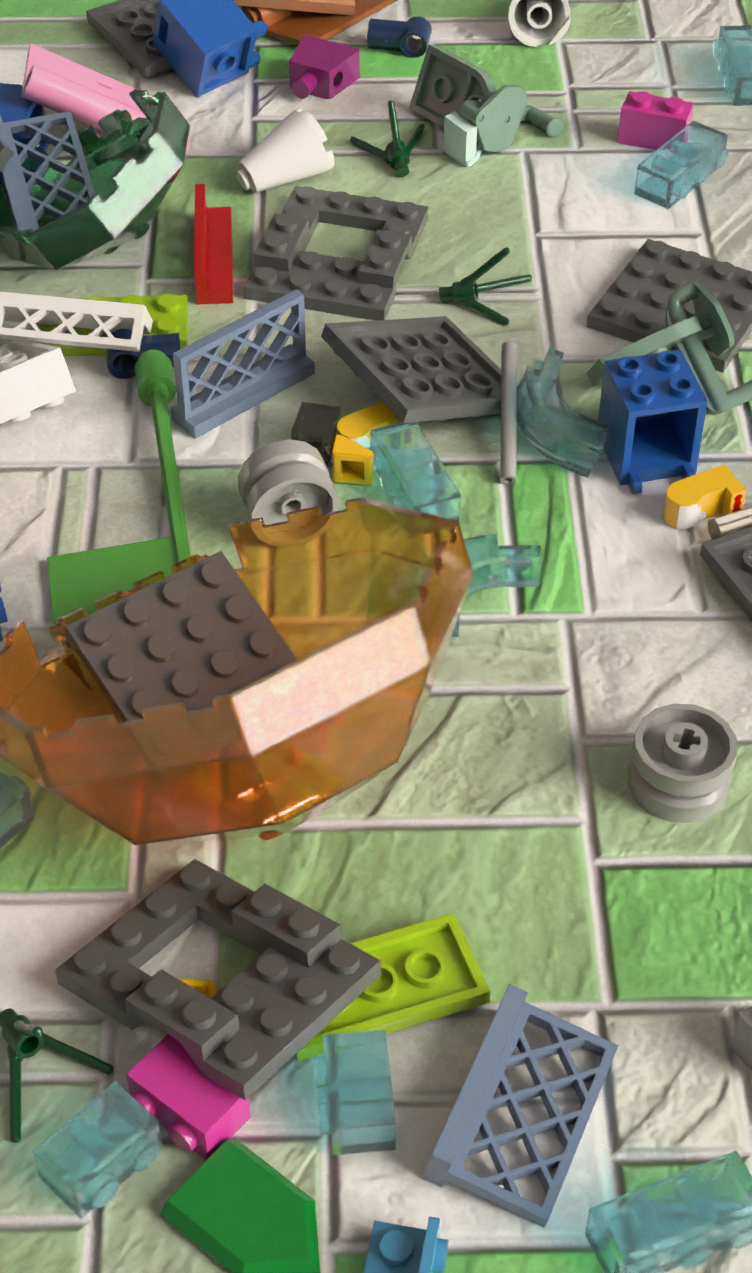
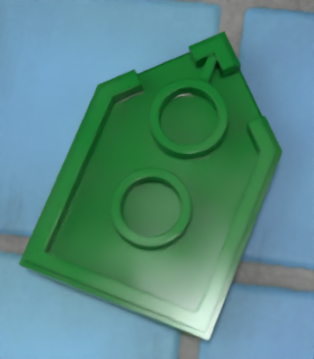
M235 1137L227 1139L169 1197L160 1213L164 1220L228 1273H320L315 1200Z

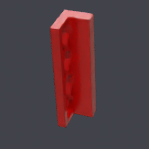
M195 184L194 275L197 305L233 303L231 207H207L205 184Z

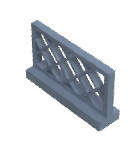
M71 111L3 123L0 115V139L14 152L13 156L1 170L0 179L20 251L35 250L34 242L105 229L103 216ZM65 124L68 131L62 139L48 133L51 127ZM27 132L33 135V138L27 145H24L14 140L12 134ZM41 140L55 146L48 156L34 150ZM62 151L76 157L70 167L56 161V158ZM27 157L42 163L35 173L21 167ZM49 167L64 174L57 184L42 177ZM71 178L84 184V188L78 195L64 189V186ZM36 184L50 191L43 202L29 195ZM57 196L72 202L65 212L50 206ZM80 206L92 212L94 219L80 221L72 217V215ZM44 213L58 219L55 226L39 229L37 222Z
M296 289L174 352L173 360L178 404L170 408L171 420L196 439L315 374V362L306 356L304 294ZM291 308V313L283 325L279 324L278 322L284 312ZM263 322L264 324L253 341L249 340L248 337L254 327ZM274 328L280 330L269 348L264 347ZM290 335H291V336H292V340H293V345H292V344H289V345H287V346L284 347L285 343L287 342L288 338H289ZM233 339L223 357L218 356L217 354L224 342ZM243 345L250 346L240 363H234ZM260 351L265 353L263 359L254 363ZM202 355L193 372L188 373L187 362ZM213 360L218 362L219 364L209 380L203 379ZM229 368L235 370L231 376L223 379ZM199 384L205 386L201 392L192 396Z
M509 984L431 1154L422 1178L442 1187L444 1180H447L545 1227L619 1045L525 1002L528 992ZM526 1022L547 1030L553 1044L531 1050L523 1033ZM517 1045L520 1054L512 1056V1053ZM583 1047L602 1057L598 1067L579 1073L569 1051ZM558 1054L568 1076L546 1082L536 1060ZM525 1064L535 1086L512 1092L504 1074L505 1069ZM592 1081L589 1090H587L584 1083ZM573 1086L582 1107L580 1110L561 1115L551 1093ZM498 1087L502 1096L493 1098ZM540 1096L550 1119L527 1125L518 1102ZM507 1106L517 1129L494 1136L485 1117L486 1112ZM575 1123L570 1134L566 1125ZM555 1129L564 1147L563 1154L543 1159L533 1136ZM479 1130L483 1139L474 1142ZM522 1139L532 1163L509 1170L498 1146ZM488 1150L498 1174L481 1178L462 1169L467 1156ZM557 1167L553 1178H551L548 1170ZM537 1173L546 1193L542 1205L539 1206L521 1197L514 1180Z

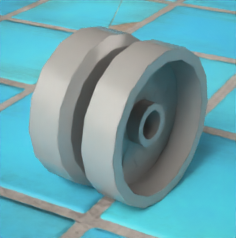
M290 439L276 441L254 451L243 462L238 474V489L243 503L247 507V514L252 528L259 538L272 545L292 546L306 543L320 536L333 524L339 512V496L329 477V471L324 459L317 448L305 441Z
M674 703L654 709L642 718L634 735L633 756L629 770V789L636 802L651 815L669 822L693 823L710 818L722 809L729 795L732 772L738 753L737 737L728 722L715 712L694 704Z

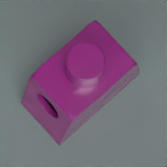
M309 35L303 36L289 60V86L294 95L300 99H305L309 95L323 99H332L360 77L359 48Z

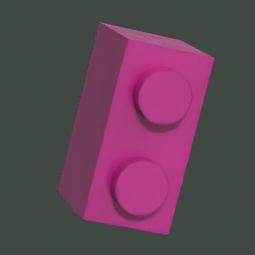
M629 91L621 107L617 143L682 155L690 138L694 103L684 101L678 97L666 98L651 95L645 91Z
M168 1034L126 1074L130 1094L129 1104L135 1113L146 1122L155 1120L167 1130L171 1140L181 1150L187 1153L193 1150L205 1160L251 1118L249 1098L243 1100L203 1075L182 1044Z

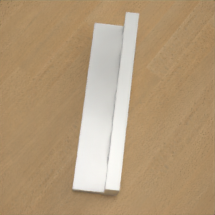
M0 292V339L139 352L142 334H150L153 320L145 305ZM4 319L5 321L22 322L15 328L2 327ZM36 324L55 325L58 327L51 332L41 331ZM72 327L95 330L88 335H78ZM117 329L132 330L131 340L114 338L110 331Z

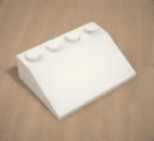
M14 340L0 346V423L7 420L9 423L22 421L31 416V410L43 406V408L57 406L65 401V395L75 392L60 347Z

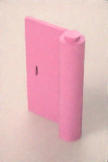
M30 44L21 97L58 113L71 111L73 119L171 161H175L178 156L184 157L189 147L190 139L186 137V130L177 126L178 107Z

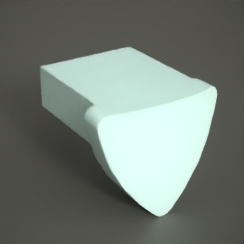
M454 111L444 117L442 150L464 167L472 166L479 159L482 148L477 137V127Z

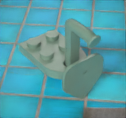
M428 44L409 106L411 110L443 128L444 117L454 111L477 127V136L481 148L489 152H502L506 150L515 138L520 121L533 123L544 129L550 137L558 136L563 130L561 119L553 118L537 108L526 104L527 93L522 87L503 85L496 90L493 79L486 71L438 45Z
M697 279L678 287L670 294L666 305L667 328L599 358L587 372L592 386L602 383L604 361L661 353L677 348L683 352L708 400L706 407L708 411L720 414L752 400V379L739 387L725 392L702 342L706 340L712 352L716 356H720L734 346L735 339L720 303ZM693 300L696 316L688 318L682 304Z

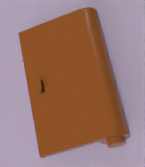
M355 0L353 16L242 6V12L252 23L257 21L265 22L267 24L265 35L298 46L304 35L327 40L397 0Z

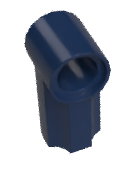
M419 16L412 17L407 21L370 19L368 23L367 45L369 48L402 51L408 57L418 58L424 55L427 50L432 27L428 20ZM411 35L418 36L421 39H415Z
M117 329L111 332L114 338L131 340L132 330ZM179 333L142 336L139 352L106 349L109 372L119 379L134 377L135 364L139 356L148 350L163 352L171 360L174 367L173 353L180 350Z

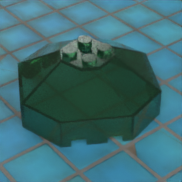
M135 89L129 92V96L146 118L138 117L132 120L130 113L126 109L122 111L117 109L98 120L99 126L106 133L105 135L100 137L91 125L77 132L96 194L85 204L56 219L44 213L37 222L39 229L33 232L26 231L22 235L13 226L0 181V248L10 259L58 270L102 253L111 254L122 243L132 238L139 239L149 231L150 225L148 222L154 216L184 165L190 124L165 92H157L153 98L147 90ZM40 144L34 148V150L48 156V153ZM27 157L21 167L35 173L42 163ZM74 157L66 166L70 167L76 159V157ZM49 167L42 177L57 184L64 174ZM72 178L64 186V189L76 195L84 188V184ZM36 184L29 195L43 202L50 191ZM57 196L50 206L65 212L72 202Z

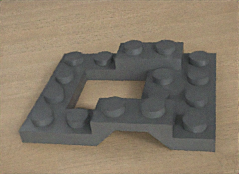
M295 186L281 214L274 213L254 252V267L243 287L244 299L271 303L297 289L304 294L305 309L374 321L385 320L394 300L398 274L404 259L412 258L428 220V206L416 205L412 202L402 203L383 200L379 197L351 195L342 191L318 190L310 186ZM319 222L376 231L363 261L354 260L349 257L341 258L322 255L317 252H305Z
M196 859L192 860L55 969L57 982L60 986L129 1029L133 1030L150 1023L178 1040L203 1075L243 1100L248 1099L382 975L381 960L341 939L339 923L265 883L256 891H253ZM197 920L206 923L260 954L258 958L211 998L162 969L152 977L139 969Z

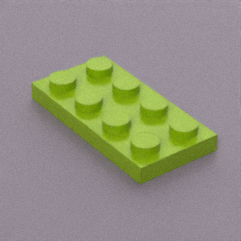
M187 294L75 298L145 305L153 321L150 334H142V336L179 333L180 349L188 346ZM38 324V328L45 332H51L58 327L55 325ZM72 327L78 335H88L95 330ZM37 342L39 344L60 347L63 357L107 355V351L104 348Z
M455 913L350 943L381 960L382 975L297 1052L295 1057L297 1062L490 1003L491 991Z

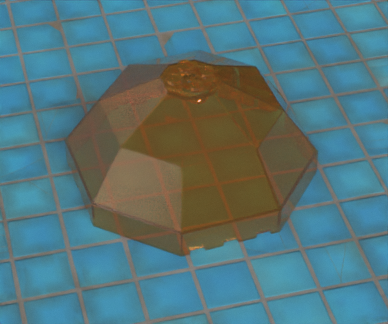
M361 497L347 500L345 502L346 509L323 514L321 507L316 506L288 512L286 514L288 521L265 525L263 518L260 517L229 525L243 567L234 570L297 658V661L231 694L215 696L212 701L214 707L186 711L184 702L145 708L142 712L144 719L122 722L65 636V627L87 616L84 608L81 607L55 619V625L49 627V631L53 640L59 644L51 647L40 661L25 622L16 623L3 636L6 646L0 652V757L133 845L239 839L258 836L261 840H270L284 832L290 831L323 813L398 763L433 688L474 576L459 522ZM195 554L171 565L173 572L176 573L209 556L206 554L203 556ZM161 571L135 582L134 588L126 592L117 590L94 601L96 610L98 611L164 579V573Z

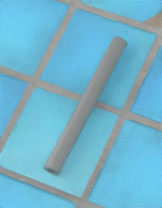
M507 341L502 344L500 481L503 484H513L516 482L517 344Z

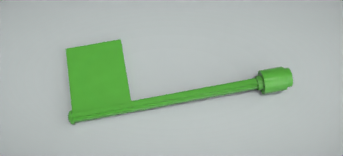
M148 350L139 356L135 364V376L140 400L152 406L171 537L47 557L55 636L64 635L67 625L192 565L167 403L172 401L176 395V383L171 360L159 350Z

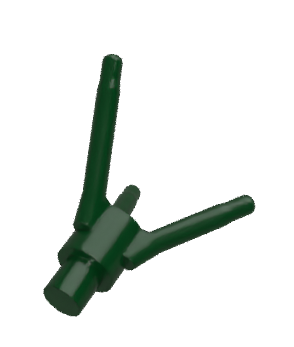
M390 100L388 101L392 142L386 146V150L383 151L354 136L350 138V142L382 158L386 163H390L398 177H405L410 172L408 167L410 153L420 138L425 125L422 123L418 125L405 146V143L400 140L394 101Z
M505 247L471 275L463 278L461 281L453 282L452 286L440 287L439 298L441 302L454 301L455 304L463 303L466 307L475 309L495 321L508 325L510 322L508 318L478 302V293L532 281V276L528 274L477 284L476 280L510 253V249Z
M8 1008L0 1013L2 1036L9 1044L7 1051L9 1057L10 1140L13 1143H18L21 1140V1062L24 1058L34 1056L42 1048H48L107 1075L113 1073L114 1067L97 1057L43 1033L41 1027L34 1025L28 1017L18 1015L14 1009Z

